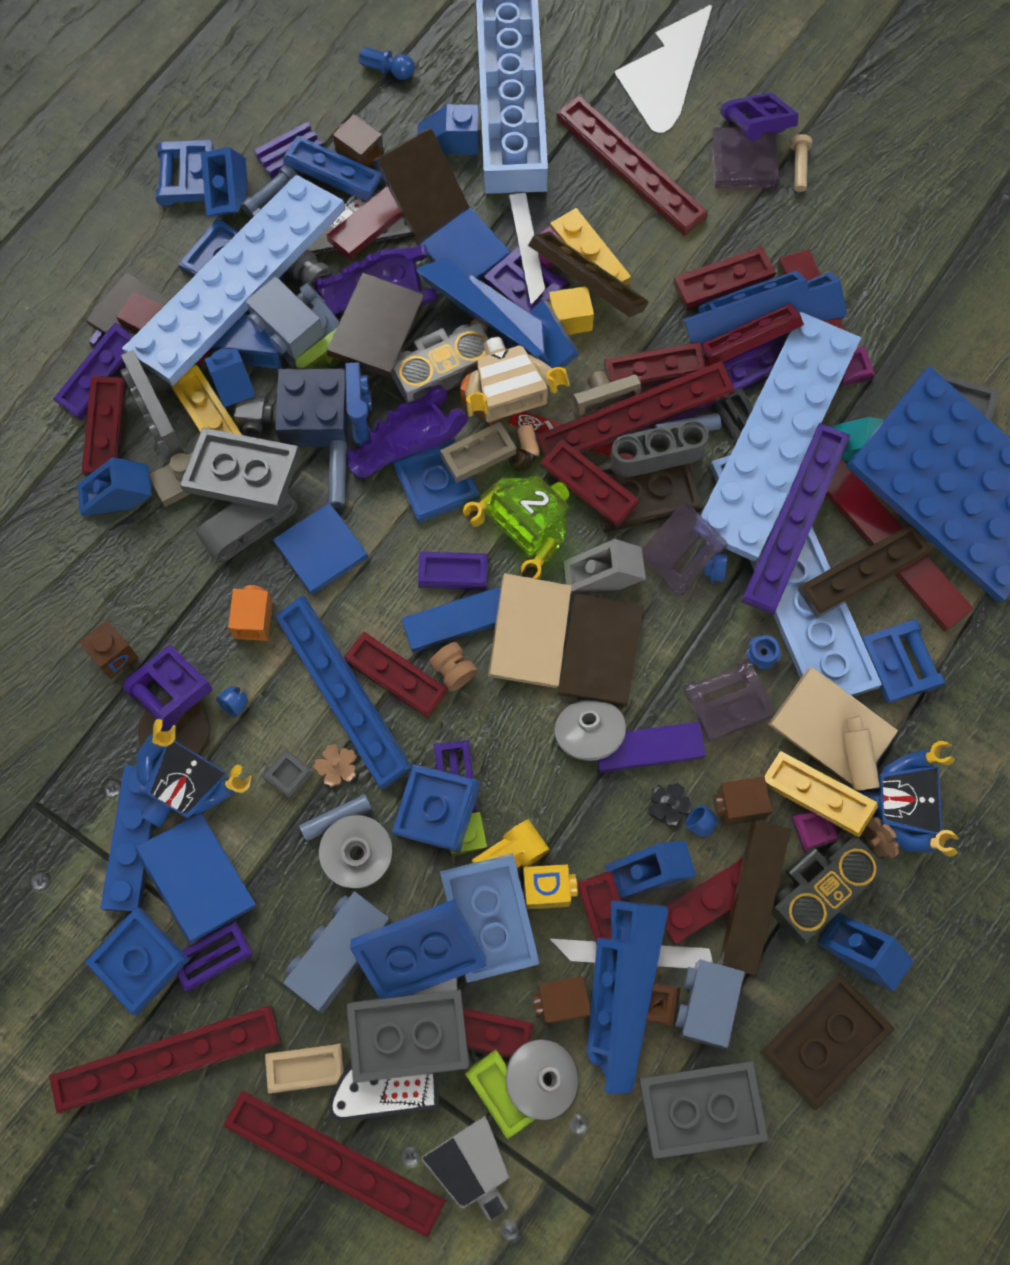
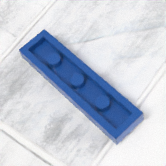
M134 765L124 766L100 907L104 911L131 913L136 907L141 908L147 871L136 854L135 847L153 838L154 824L142 817L153 797L139 789L140 783L136 778L137 766Z

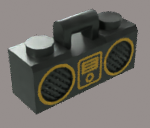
M854 836L848 842L841 837L825 851L830 856L828 860L817 849L811 847L785 871L797 887L793 890L788 884L775 896L774 902L777 905L772 909L771 915L799 946L807 942L887 869L858 837ZM816 864L821 872L808 883L803 875Z

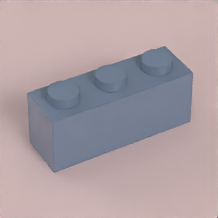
M355 891L350 897L345 895L339 900L332 911L335 917L326 928L321 925L314 932L308 942L311 945L310 949L303 958L299 955L296 956L284 973L288 977L283 983L322 1014L360 966L350 950L351 939L392 924L390 918Z

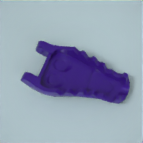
M426 245L404 249L380 250L375 254L366 256L362 262H354L351 266L344 268L340 274L328 278H318L314 288L334 315L345 312L362 273L424 294V301L421 307L438 299L436 289L430 288L422 291L419 274L416 272V262L428 257Z
M435 385L420 399L399 404L396 412L389 411L386 422L378 420L376 422L377 428L368 432V441L363 442L362 446L356 451L350 448L347 450L348 466L357 477H370L388 464L418 452L437 448L450 441L465 426L468 416L461 409H455L447 418L440 407L446 401L448 394L441 385Z

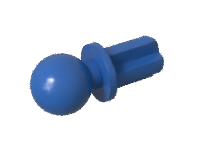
M364 47L360 52L359 63L362 66L381 71L382 75L386 76L389 70H391L395 78L406 80L414 73V62L405 54H399L392 58L391 50L382 52L368 47Z

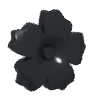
M679 783L669 784L666 790L661 785L653 788L651 801L654 804L648 808L650 816L655 817L659 821L665 816L667 826H676L683 819L681 814H690L693 807L688 797H681L685 788Z

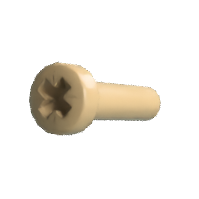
M805 134L796 135L790 141V147L795 151L794 190L796 192L807 190L808 150L812 148L813 140L812 137Z

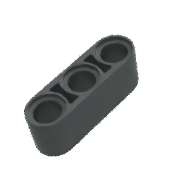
M692 420L618 437L613 443L610 467L618 476L631 477L696 462L704 454L709 436L708 430L701 422ZM685 439H694L698 444H688L685 442ZM661 446L664 449H666V451L657 452L653 450L652 447ZM627 453L634 458L626 460L622 459L619 455Z
M288 492L285 495L280 512L232 503L203 523L197 531V536L217 562H223L287 520L296 511L297 504Z

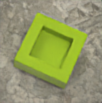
M480 812L471 814L460 853L451 851L452 857L487 850Z

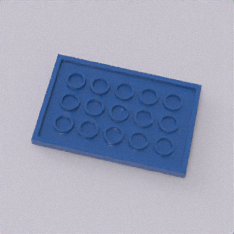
M929 366L922 371L846 467L999 603L1005 601L1010 594V438Z

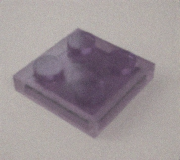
M713 128L712 148L715 188H777L779 173L776 133L766 132L758 140L750 141L743 135L741 128Z

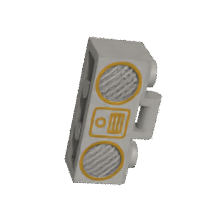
M479 323L472 326L462 325L455 329L449 338L444 329L441 328L413 341L416 351L412 353L405 351L400 354L392 372V378L406 403L425 396L435 385H441L446 391L461 385L467 374L477 370V360L480 357L487 356L483 345L489 340Z

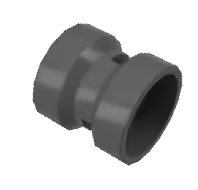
M309 249L287 269V273L296 281L300 280L302 286L308 282L313 288H315L318 278L332 276V270L323 262L318 263L317 257Z

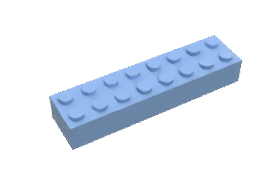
M476 0L485 194L547 191L548 162L538 0Z

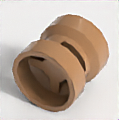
M452 642L440 649L429 662L436 672L444 676V683L450 691H455L464 686L478 672L472 661L466 660L463 657L464 651L457 642Z

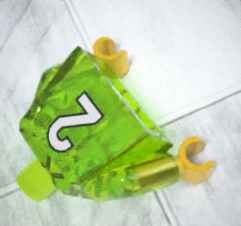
M532 475L525 479L502 478L480 496L481 501L479 503H466L463 508V514L465 517H468L472 512L477 511L478 514L470 520V524L473 527H478L485 520V511L528 556L535 553L536 557L533 560H527L522 564L521 574L523 575L528 567H535L538 572L533 576V579L540 580L542 564L550 561L564 540L567 528V521L564 516L569 508L565 501L569 498V491L560 482L549 486L537 475Z

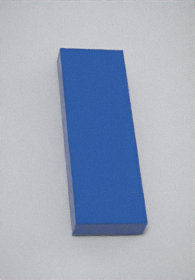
M298 135L284 155V165L366 202L372 199L382 181L380 172Z
M500 587L401 618L412 653L495 627Z

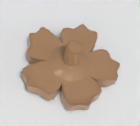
M336 744L327 745L326 750L322 752L324 759L315 760L314 769L318 772L319 776H325L324 784L331 788L341 785L342 779L346 782H351L356 777V767L351 765L357 759L354 750L343 748L339 752Z
M871 817L863 830L862 836L866 838L869 846L873 848V853L878 858L889 855L893 859L899 854L898 842L894 840L897 838L895 832L889 825H881L879 818Z

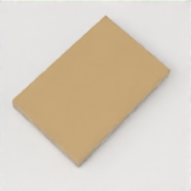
M503 574L488 677L552 688L559 686L571 585Z
M809 667L768 724L851 787L853 785L843 733L849 732L847 718L861 716L863 729H870L876 762L898 732L897 729L813 667Z

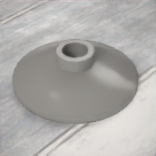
M585 699L569 705L561 712L555 724V736L560 748L569 756L584 761L599 760L613 754L621 746L626 735V723L622 713L614 705L598 700ZM587 722H594L591 725L585 724Z
M361 815L347 816L334 822L324 833L319 846V860L325 874L334 883L350 889L368 887L377 882L388 870L392 859V843L387 831L376 820ZM361 848L364 851V855L360 860L351 859L350 854L353 849Z
M535 1040L524 1044L513 1054L506 1070V1088L510 1100L522 1114L533 1119L548 1120L561 1115L573 1102L578 1087V1074L572 1057L562 1046L549 1040ZM546 1072H549L552 1077L550 1086H546L543 1082V1076Z

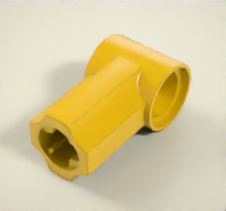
M528 819L509 830L503 836V840L472 859V862L476 863L513 853L516 868L519 869L520 867H528L537 862L550 849Z

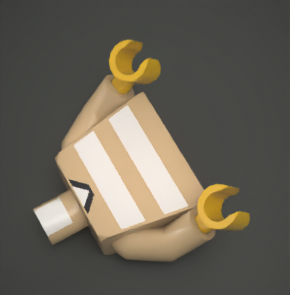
M491 338L483 345L487 356L480 357L477 360V370L470 374L465 393L468 416H473V412L477 410L484 411L485 419L488 423L547 404L548 395L547 385L553 394L558 391V385L570 386L567 371L563 367L551 368L534 355L527 354L522 346L506 349L502 338Z

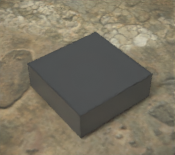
M285 749L262 776L291 800L314 772L290 751Z

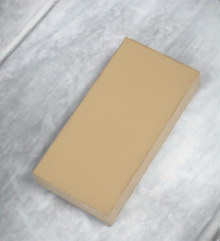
M342 1044L265 1054L269 1094L337 1085L340 1076L345 1072Z

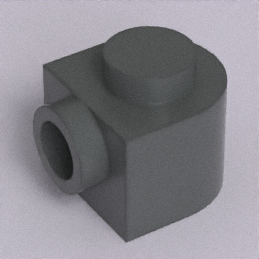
M258 395L237 402L234 418L239 431L249 437L265 436L267 423L272 424L274 405L268 403L267 396Z

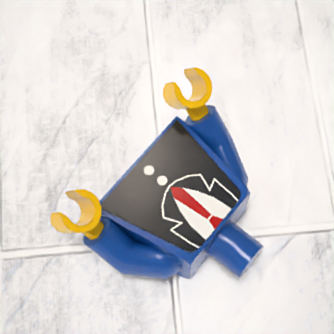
M157 719L154 722L153 734L149 735L137 753L136 778L140 783L139 789L153 797L142 817L161 828L172 809L186 818L192 814L199 815L220 804L235 792H245L250 787L252 775L243 780L237 778L242 771V766H234L230 777L225 778L227 772L175 741L176 725H173L172 729L168 732L160 731L162 728L161 719Z
M938 741L934 743L931 747V752L928 749H924L900 757L885 766L881 774L878 775L880 787L873 788V791L857 790V792L877 802L878 807L874 812V817L881 820V825L887 824L893 829L897 836L894 840L898 842V847L906 852L934 853L939 849L944 855L953 857L958 853L955 848H944L947 840H958L959 837L950 830H942L939 767L933 766L934 762L950 765L955 761V758L952 756L941 759L939 756L943 748L952 746L948 742Z

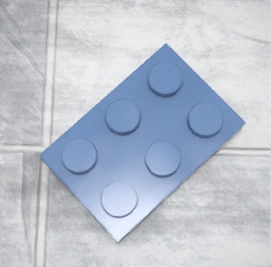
M513 853L440 871L447 902L455 899L487 957L486 967L465 974L467 983L540 964Z

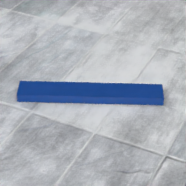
M303 596L298 597L278 613L275 618L381 789H386L409 772L412 766L307 598Z

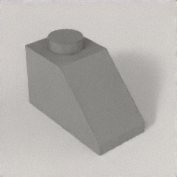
M617 539L608 541L564 561L566 585H571V594L621 590L646 579L642 547Z

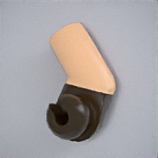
M531 425L518 428L517 433L521 447L519 450H516L515 455L508 458L509 465L518 472L528 470L540 454L535 432Z

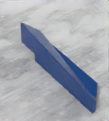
M447 257L416 269V272L430 287L450 299L458 308L515 347L522 346L527 354H532L547 365L549 364V358L545 350L546 326L540 320L471 275L468 278Z
M796 270L704 302L699 307V314L687 317L684 321L690 342H700L701 344L788 304H792L799 313L803 312L821 321L844 317L847 314L841 281L832 272L806 281L800 272Z
M612 901V939L597 938L587 1055L592 1065L601 1067L606 1077L604 1090L608 1094L631 1093L633 1090L668 914L666 906Z

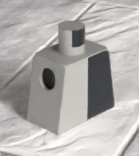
M486 1116L421 1157L425 1165L462 1209L477 1200L488 1221L508 1209L497 1186L510 1177Z

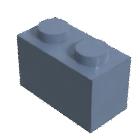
M276 276L245 301L250 313L247 317L253 327L259 332L264 330L271 336L269 339L274 347L282 354L286 351L294 360L324 336L320 318Z
M701 959L695 963V968L688 967L683 989L689 990L686 1005L680 1004L678 1007L675 1026L680 1028V1038L719 1049L728 1048L744 971Z

